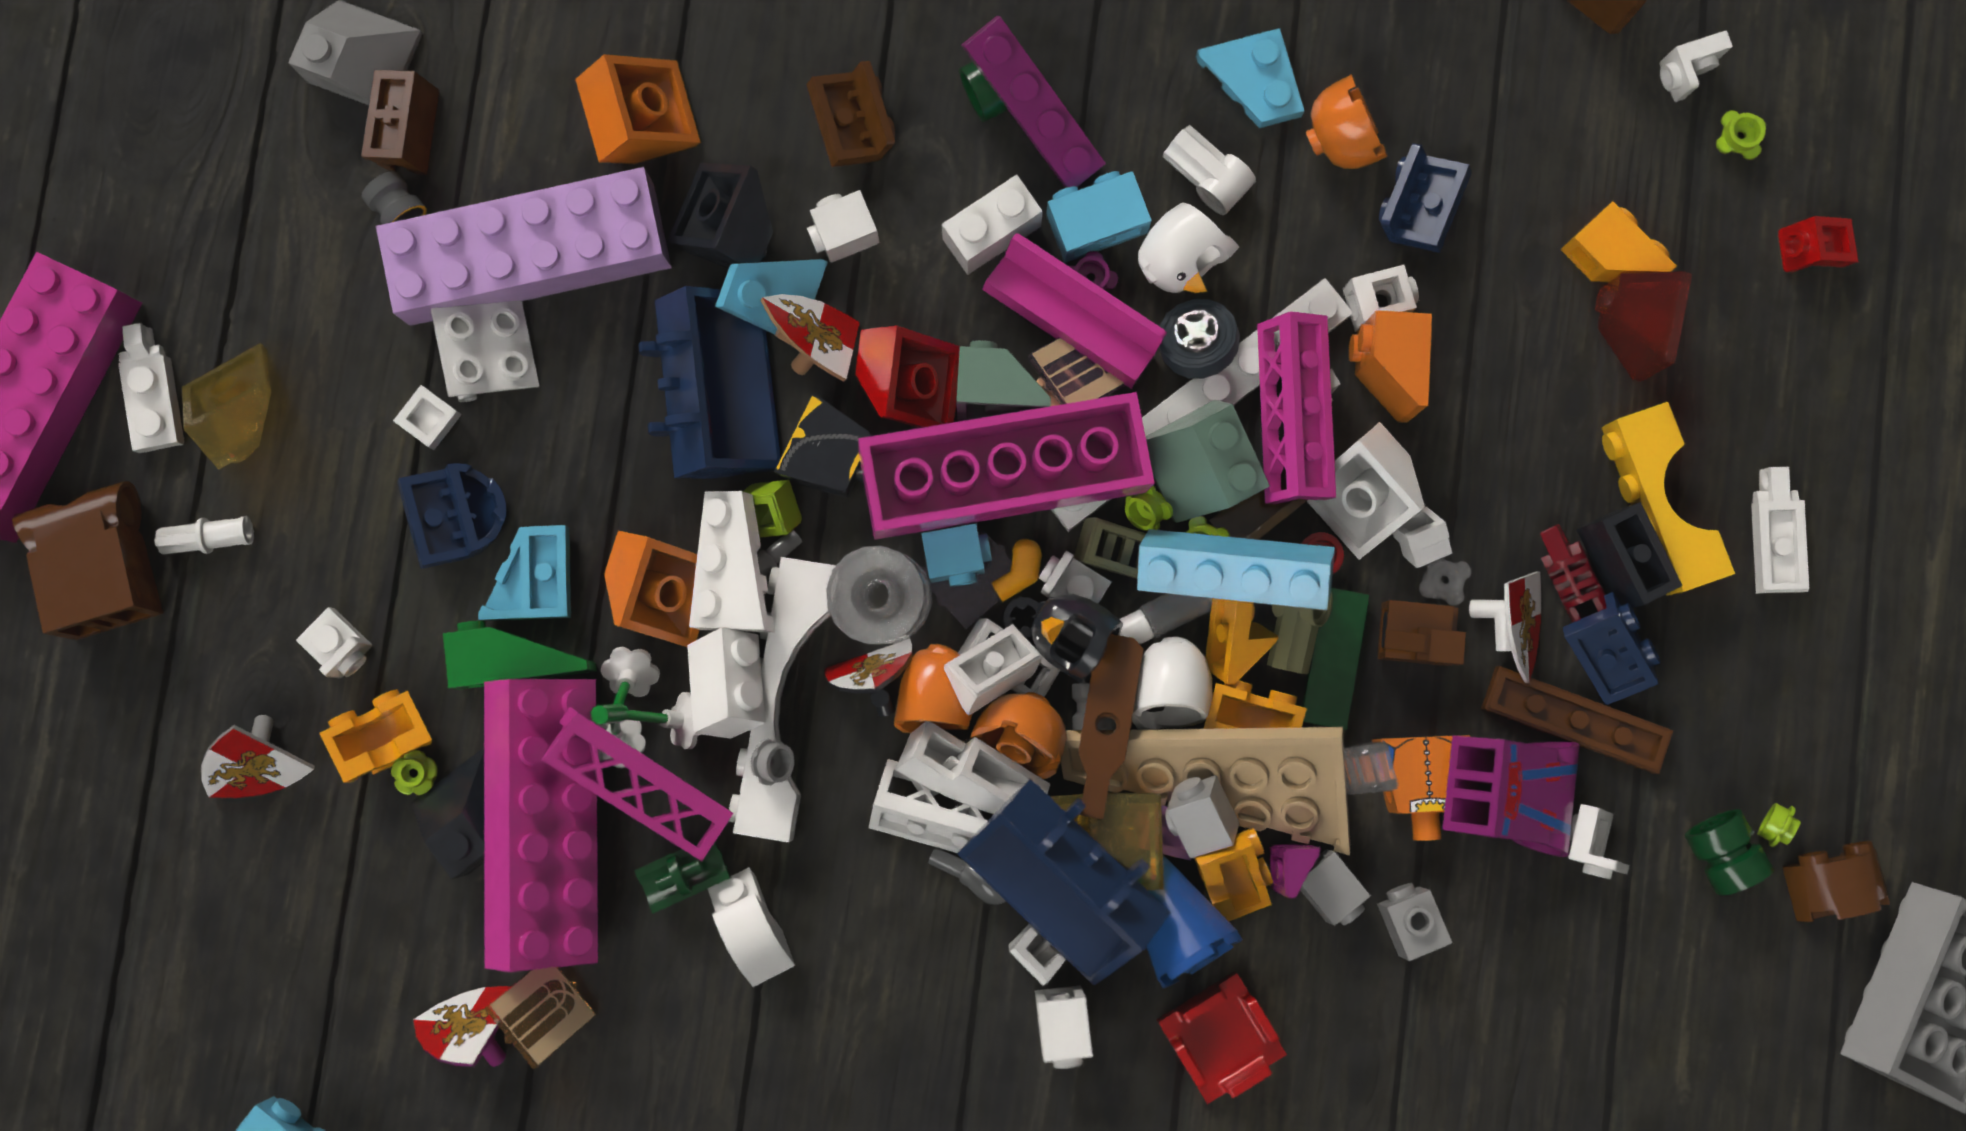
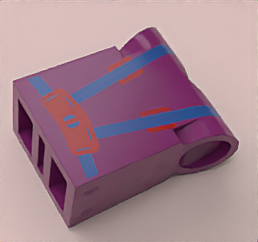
M1452 735L1442 830L1512 839L1517 844L1537 852L1558 857L1569 856L1580 744L1568 741H1545L1525 744L1500 739Z

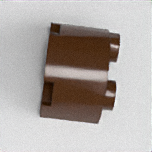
M1872 841L1845 844L1842 846L1844 853L1833 858H1829L1827 851L1804 853L1798 855L1799 863L1782 867L1796 921L1813 922L1816 918L1837 915L1838 919L1851 918L1882 910L1881 905L1891 904L1877 850L1873 847Z

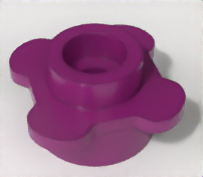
M1097 251L1087 252L1085 257L1076 266H1069L1085 278H1087L1088 274H1093L1095 280L1091 282L1104 290L1114 289L1117 285V274L1109 270L1107 263L1103 260V256Z

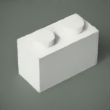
M1015 175L942 223L943 241L966 274L969 275L1005 251L1015 233L1026 237L1040 228L1043 211L1018 175Z
M721 627L688 644L693 733L731 739L766 723L758 634Z
M1081 985L1036 990L1035 999L1044 1062L1053 1061L1054 1068H1071L1082 1065V1058L1092 1057L1086 997Z

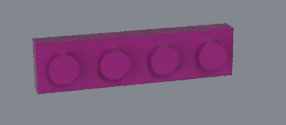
M1001 16L994 17L961 45L1065 188L1078 187L1106 164Z

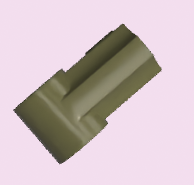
M1332 591L1327 610L1272 604V611L1274 616L1277 617L1274 633L1278 635V640L1270 648L1267 665L1301 674L1309 673L1318 628L1327 622L1332 610Z

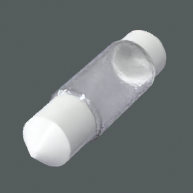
M1165 593L1141 605L1135 612L1121 618L1120 620L1124 624L1119 636L1135 638L1139 644L1152 638L1157 639L1210 612L1212 598Z

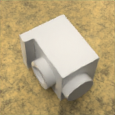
M1405 265L1351 278L1343 289L1347 305L1353 312L1351 320L1355 332L1360 329L1361 324H1364L1376 310L1413 312L1417 308L1416 303L1419 301L1417 284L1412 276H1407ZM1376 294L1386 297L1388 301L1386 307L1378 306Z

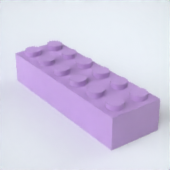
M644 167L376 226L393 314L409 326L433 321L431 308L525 301L671 268L654 184Z

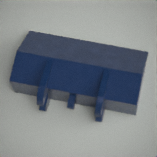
M684 286L655 300L658 326L656 341H641L638 344L640 355L661 357L663 378L658 379L657 382L658 390L665 391L667 416H665V422H650L647 424L648 434L651 436H670L674 478L713 479L769 472L775 470L781 458L767 331L715 307L721 289Z
M1030 778L999 808L957 854L1093 985H1096L1142 952L1171 912L1137 881L1150 867L1143 858L1126 870L1100 843L1096 842L1073 820L1086 807V804L1080 798L1076 799L1064 811Z

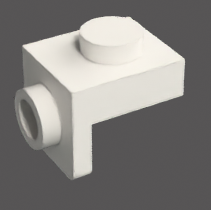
M1581 804L1579 814H1575L1572 818L1570 838L1572 844L1568 859L1583 863V873L1611 880L1613 871L1628 874L1629 865L1604 858L1613 814L1597 807Z

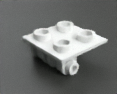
M522 300L431 308L448 397L458 396L459 402H469L477 399L476 394L539 387Z

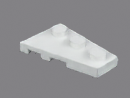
M708 491L704 494L689 623L690 628L717 630L723 627L738 631L775 632L773 617L766 613L764 594L768 593L766 576L761 575L759 570L757 551L761 544L752 494L743 491Z

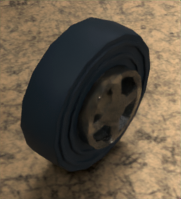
M1193 299L1178 304L1166 314L1159 326L1167 332L1159 346L1163 361L1174 373L1186 378L1204 379L1219 374L1231 364L1238 352L1240 334L1234 316L1222 304L1209 299ZM1194 341H1204V343L1192 345Z

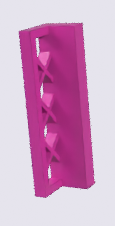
M1290 311L1257 324L1263 468L1270 485L1264 489L1265 504H1279L1296 499L1329 500L1336 498L1327 315ZM1280 330V345L1277 352H1275L1274 332ZM1281 377L1282 391L1278 397L1276 384ZM1283 422L1284 437L1280 443L1278 429ZM1283 468L1286 469L1287 489L1281 490V473Z
M569 707L559 722L564 727L542 760L702 861L734 813ZM573 734H576L589 743L592 763L572 767L559 759L558 756ZM598 749L612 758L600 761ZM623 764L629 768L632 788L611 792L604 787L601 768ZM594 770L596 782L582 772ZM637 774L649 781L650 784L639 786ZM661 789L668 794L671 813L650 817L644 813L641 793ZM634 795L636 807L622 798ZM676 799L689 808L678 811ZM700 814L712 822L697 846L683 838L680 818ZM673 821L674 831L661 823Z

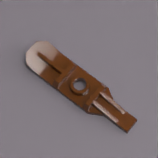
M1111 634L1108 637L1107 650L1101 662L1091 674L1078 751L1086 773L1082 799L1086 807L1080 813L1082 817L1103 820L1110 779L1126 759L1143 656V648L1132 637ZM1111 718L1116 723V730L1109 735L1101 733L1098 729L1100 720Z

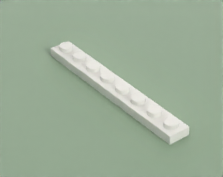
M1324 278L1274 317L1290 311L1327 315L1329 333L1348 319L1353 312L1327 279ZM1257 330L1239 343L1238 352L1233 361L1219 374L1204 379L1193 378L1143 416L1142 422L1145 437L1213 400L1231 403L1234 406L1259 387ZM1280 330L1274 332L1275 352H1277L1280 345ZM1111 499L1051 509V511L1069 532Z

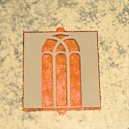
M558 967L530 970L484 1008L506 1035L504 1038L507 1044L513 1043L533 1069L542 1064L596 1016L595 1012L576 990V982H569Z

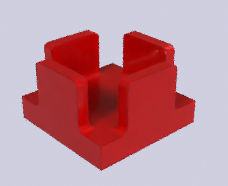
M1235 971L1157 1019V1022L1207 1104L1225 1093H1229L1231 1098L1237 1097L1270 1076L1272 1071L1269 1066L1287 1055L1278 1041L1280 1038L1260 1005L1249 993Z

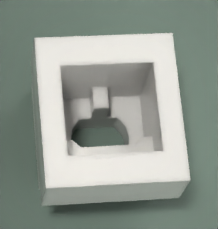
M1424 507L1393 532V537L1400 543L1403 556L1416 568L1452 554L1446 522L1428 507Z

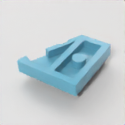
M1280 28L1197 51L1196 59L1198 64L1202 68L1207 67L1223 84L1222 89L1233 101L1239 102L1244 107L1245 114L1258 128L1302 117L1304 108Z
M823 259L730 264L715 307L775 334L777 327L773 324L762 305L761 298L785 294L803 296L815 300L828 262Z
M566 525L519 527L510 546L511 553L508 559L502 563L494 579L497 581L486 605L481 606L478 620L571 618L569 527Z

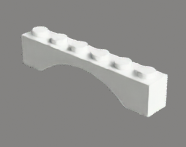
M781 557L779 568L772 567L768 594L774 595L772 612L766 613L773 617L775 632H760V639L767 640L764 658L760 657L766 723L749 730L751 733L748 749L741 748L738 755L736 775L743 776L740 795H732L729 810L734 814L728 821L735 823L734 834L790 842L794 839L801 793L791 775L783 782H775V784L769 786L761 784L759 777L754 776L752 773L751 757L761 741L765 739H771L772 742L774 740L781 741L779 730L780 701L786 677L800 648L814 630L832 615L839 569L835 565Z

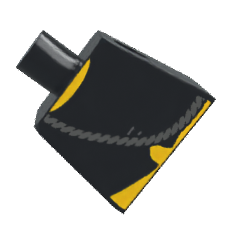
M812 393L774 472L782 480H790L791 483L848 498L857 480L864 483L858 452V439L874 435Z

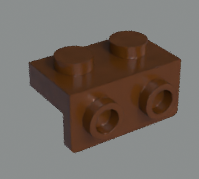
M861 61L853 72L811 77L806 86L831 166L838 167L880 161L895 144V127L892 119L887 116L882 100L881 82L874 75L871 62Z

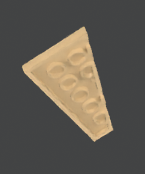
M1342 727L1130 730L1125 762L1110 779L1108 791L1117 794L1122 790L1149 796L1148 802L1165 806L1166 801L1170 802L1173 790L1181 782L1193 777H1199L1203 780L1217 775L1237 816L1239 826L1248 829L1254 828L1260 832L1266 828L1292 834L1291 840L1309 844L1310 839L1334 845L1335 852L1350 855L1351 843ZM1066 730L1067 739L1061 760L1063 778L1085 785L1086 773L1078 754L1082 730ZM1115 730L1099 731L1103 734L1109 735L1112 734Z

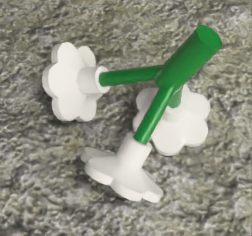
M625 647L615 648L610 655V659L602 664L601 674L610 681V688L616 693V697L611 705L595 706L591 711L592 721L641 753L645 750L646 741L641 735L642 726L640 721L661 723L663 728H671L670 738L674 745L682 746L684 749H693L697 743V736L701 734L693 733L691 693L682 692L677 698L676 705L671 710H664L662 713L628 710L624 705L627 694L630 693L636 697L647 695L651 685L658 681L660 671L658 667L651 664V655L643 649L630 651ZM598 749L600 761L612 758ZM623 764L613 765L617 768L626 767Z

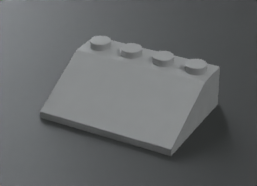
M1912 882L1906 897L1900 903L1899 914L1889 938L1882 946L1881 957L1871 981L1864 989L1863 1000L1853 1024L1846 1032L1845 1043L1840 1054L1963 1114H1966V899Z

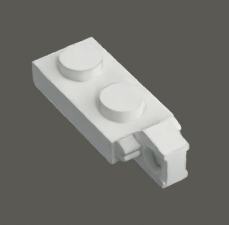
M142 323L122 326L126 351L119 353L120 363L118 365L132 451L144 453L183 445L184 437L171 358L165 356L163 346L155 345L152 328H147Z
M1789 467L1759 470V491L1753 492V503H1751L1756 594L1808 592L1809 574L1805 500H1799L1797 490H1790Z

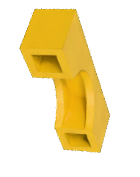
M1669 402L1616 419L1601 427L1604 433L1602 436L1603 448L1608 458L1615 461L1620 474L1618 485L1626 502L1631 503V505L1641 502L1683 585L1667 593L1666 596L1685 592L1734 575L1733 566L1719 531L1701 529L1688 524L1674 512L1667 500L1664 488L1666 468L1673 455L1685 444Z

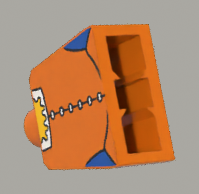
M1452 736L1372 739V748L1387 810L1389 813L1396 814L1411 813L1412 834L1415 841L1441 840L1440 812L1445 810Z

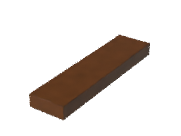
M1497 666L1494 669L1481 710L1561 740L1579 743L1580 747L1653 774L1660 773L1673 734L1671 729L1531 678L1530 683H1525L1520 673L1501 666Z

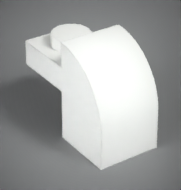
M749 867L733 875L732 878L708 888L716 912L712 915L721 938L735 964L753 987L795 966L784 933L769 913L757 878Z

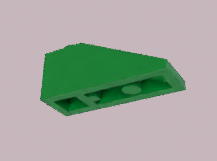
M484 620L461 622L457 624L458 631L443 633L449 689L466 690L484 687V682L505 679H547L597 672L596 662L499 629L486 627Z

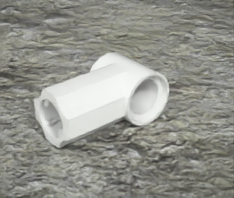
M1190 125L1172 140L1163 154L1164 159L1196 186V191L1203 202L1221 215L1227 214L1256 182L1254 173L1243 161L1234 155L1227 154L1225 156Z

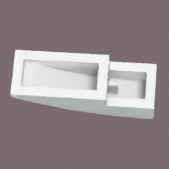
M928 721L910 733L895 769L917 783L948 798L995 814L1030 778L1046 794L1050 787V783L980 739L974 737L969 742L964 743Z

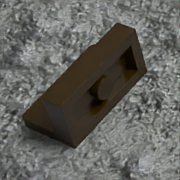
M1284 470L1281 473V490L1287 489L1286 472ZM1262 490L1242 502L1220 511L1207 523L1216 528H1226L1230 533V537L1259 540L1308 499H1296L1279 504H1265V491Z

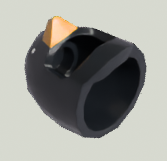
M1067 594L1059 597H1050L1047 601H1042L1038 604L1037 614L1031 627V634L1038 652L1050 664L1079 683L1086 684L1091 679L1092 672L1101 662L1107 650L1108 637L1111 634L1120 635L1124 623L1109 610L1091 599L1076 594Z

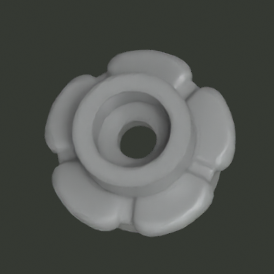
M765 739L761 741L751 757L752 773L754 776L759 777V782L763 785L769 786L775 784V782L785 781L789 778L794 768V754L780 740L772 742L771 739Z

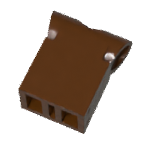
M123 481L90 491L67 505L47 504L14 514L12 521L15 531L29 550L26 557L43 634L78 640L164 614L142 534L138 531L142 516L139 493L130 481Z

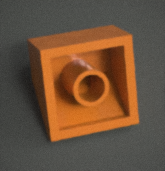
M604 54L575 79L599 162L636 164L692 148L701 143L677 61Z
M1376 310L1364 324H1361L1357 335L1352 334L1349 344V361L1356 362L1355 376L1397 422L1407 423L1428 406L1432 314Z

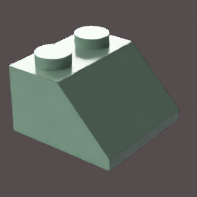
M982 340L970 342V347L960 346L956 401L958 420H972L1050 407L1051 397L1007 349L998 348V344L995 342Z
M1213 400L1146 436L1154 482L1166 502L1172 506L1173 515L1171 518L1175 523L1230 508L1270 486L1237 412L1231 403Z

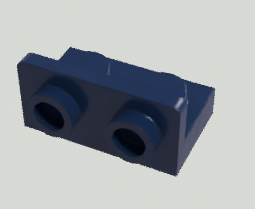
M1614 592L1604 595L1606 609L1563 627L1564 637L1605 705L1658 685L1659 682L1654 666L1661 663L1652 641L1649 638L1641 640L1636 632L1641 627L1631 605L1627 603L1621 606Z

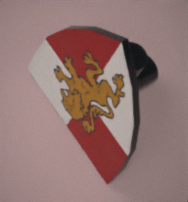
M909 638L824 668L826 679L831 687L842 692L869 693L871 702L875 705L878 715L880 717L888 716L894 713L896 708L887 685L895 680L911 662L914 651L911 639Z

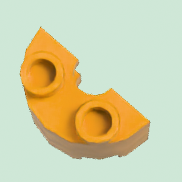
M1243 681L1229 685L1216 683L1209 713L1204 725V729L1302 728L1307 708L1297 706V697L1286 693L1270 690L1268 698L1251 694L1253 685Z
M398 689L386 692L372 700L375 707L373 710L358 717L355 710L340 714L328 722L329 729L319 733L343 783L354 782L358 777L372 772L374 775L392 767L393 763L399 758H403L405 754L419 747L431 744L432 739L408 691L401 694Z
M1254 828L1236 834L1234 845L1194 857L1202 882L1204 881L1212 905L1228 921L1272 905L1266 886L1273 884V880L1264 858L1257 859V856L1264 854V851Z

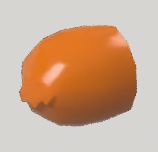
M930 644L927 649L919 650L913 655L900 683L894 718L895 728L903 733H912L920 725L928 721L943 730L968 729L972 714L968 715L962 708L944 670L946 663L960 656L957 651L941 644Z

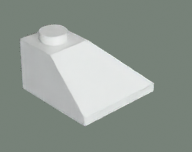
M1381 422L1375 425L1335 460L1336 498L1329 500H1307L1310 506L1359 560L1425 507L1411 456Z

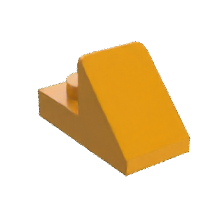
M1212 598L1205 657L1211 674L1227 685L1236 684L1277 642L1278 635L1261 624L1252 622L1255 613L1253 602Z

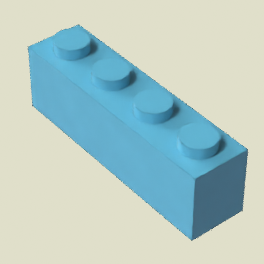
M1149 529L1139 546L1137 590L1327 610L1332 588L1335 547Z

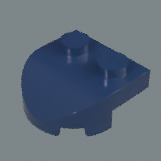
M452 463L447 464L446 468L398 479V488L421 569L472 558L487 549L499 534L506 517V502L503 492L493 478L489 479L484 474L472 469L471 465Z

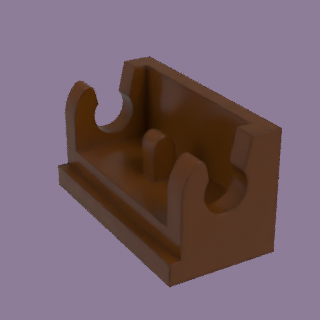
M374 70L361 157L371 160L389 171L396 172L397 166H402L414 174L427 175L439 89L415 71Z

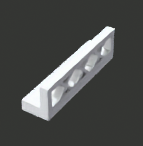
M888 759L874 800L869 828L957 853L988 820L983 818L976 807L968 804H963L952 810L940 807L933 797L939 794L938 792L896 771L898 762ZM894 776L912 781L918 792L904 797L890 793L888 790Z

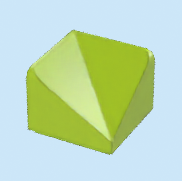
M790 480L755 483L743 491L753 495L759 537L788 535L801 523L802 517Z

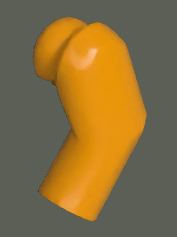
M1029 539L1018 540L1012 549L1011 571L991 582L992 587L1002 602L1038 580L1042 552L1037 542Z

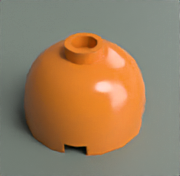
M1352 74L1333 83L1321 92L1314 101L1311 110L1313 128L1306 131L1315 155L1318 156L1325 153L1332 164L1343 169H1358L1388 157L1384 145H1381L1377 136L1378 130L1359 87L1350 91V89L1356 87Z
M1034 692L1001 695L985 707L971 733V738L976 736V738L1042 779H1048L1056 774L1063 758L1067 739L1065 724L1058 712L1044 696Z

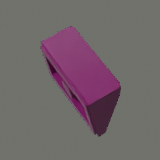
M1271 844V847H1269L1270 874L1273 880L1271 889L1287 898H1296L1321 848L1308 844Z

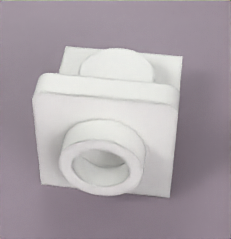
M1727 30L1676 46L1659 62L1662 84L1666 90L1671 92L1674 102L1685 99L1699 87L1697 75L1706 73L1719 66L1718 59L1733 47Z
M1067 550L1061 560L1053 555L1039 576V579L1045 582L1041 593L1048 598L1076 594L1091 599L1098 604L1110 586L1111 581L1074 559V555Z
M328 607L296 639L322 665L319 670L326 677L332 678L349 677L365 663L366 657L364 654L373 646L335 608Z

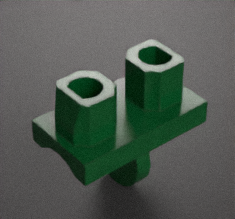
M716 841L702 861L685 850L680 849L634 870L646 894L652 914L732 878Z

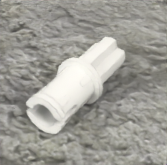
M248 516L217 521L199 518L194 524L159 528L156 530L154 541L159 552L164 555L198 550L204 554H210L214 548L252 544L254 530Z

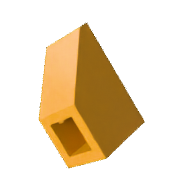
M1614 201L1560 249L1591 281L1654 284L1677 267L1670 259V254L1666 247L1656 240H1651L1638 227V221L1635 216L1627 209L1618 207Z

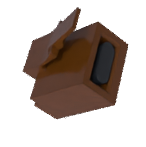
M1396 600L1383 602L1377 659L1440 666L1463 665L1466 632L1457 631L1458 608Z

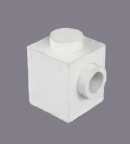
M860 190L843 197L841 194L830 195L817 203V208L810 210L814 225L807 227L808 233L816 252L819 253L825 250L830 263L880 243L876 226Z

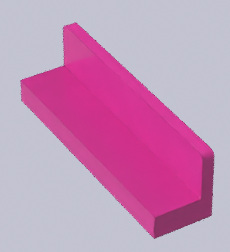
M1015 233L1012 237L1004 258L987 278L983 287V291L1057 340L1063 339L1075 348V352L1081 356H1087V360L1093 364L1097 363L1105 372L1111 373L1131 389L1149 365L1167 335L1163 328L1019 233Z

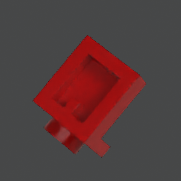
M1813 216L1781 228L1778 231L1783 270L1785 272H1795L1810 266L1845 267L1858 262L1853 224L1850 218Z

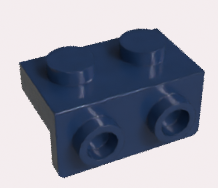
M1412 143L1407 157H1402L1398 163L1395 174L1396 185L1391 197H1386L1380 208L1379 221L1389 241L1440 253L1471 177L1470 165L1427 156L1422 145Z

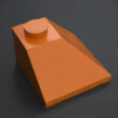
M618 531L604 573L614 625L684 647L696 641L699 629L690 628L689 623L697 554L650 537Z

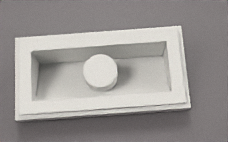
M1012 624L946 663L944 670L962 708L968 715H971L1033 676L1043 656Z

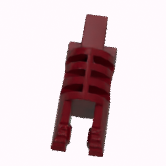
M1559 524L1541 531V538L1549 553L1541 557V560L1571 622L1573 623L1585 618L1579 604L1590 599L1593 600L1598 612L1606 609L1605 593L1581 543L1578 541L1570 545Z

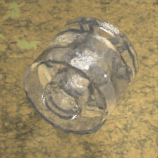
M884 546L862 547L845 555L832 570L826 588L827 608L835 625L848 637L866 644H896L914 636L927 621L933 604L932 585L924 569L910 556ZM884 584L888 590L889 597L884 606L877 608L873 602V593L878 586Z

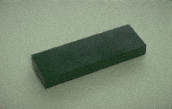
M1331 588L1333 594L1332 610L1327 622L1318 628L1310 669L1306 676L1301 707L1307 708L1303 723L1324 727H1342L1343 730H1347L1369 595Z

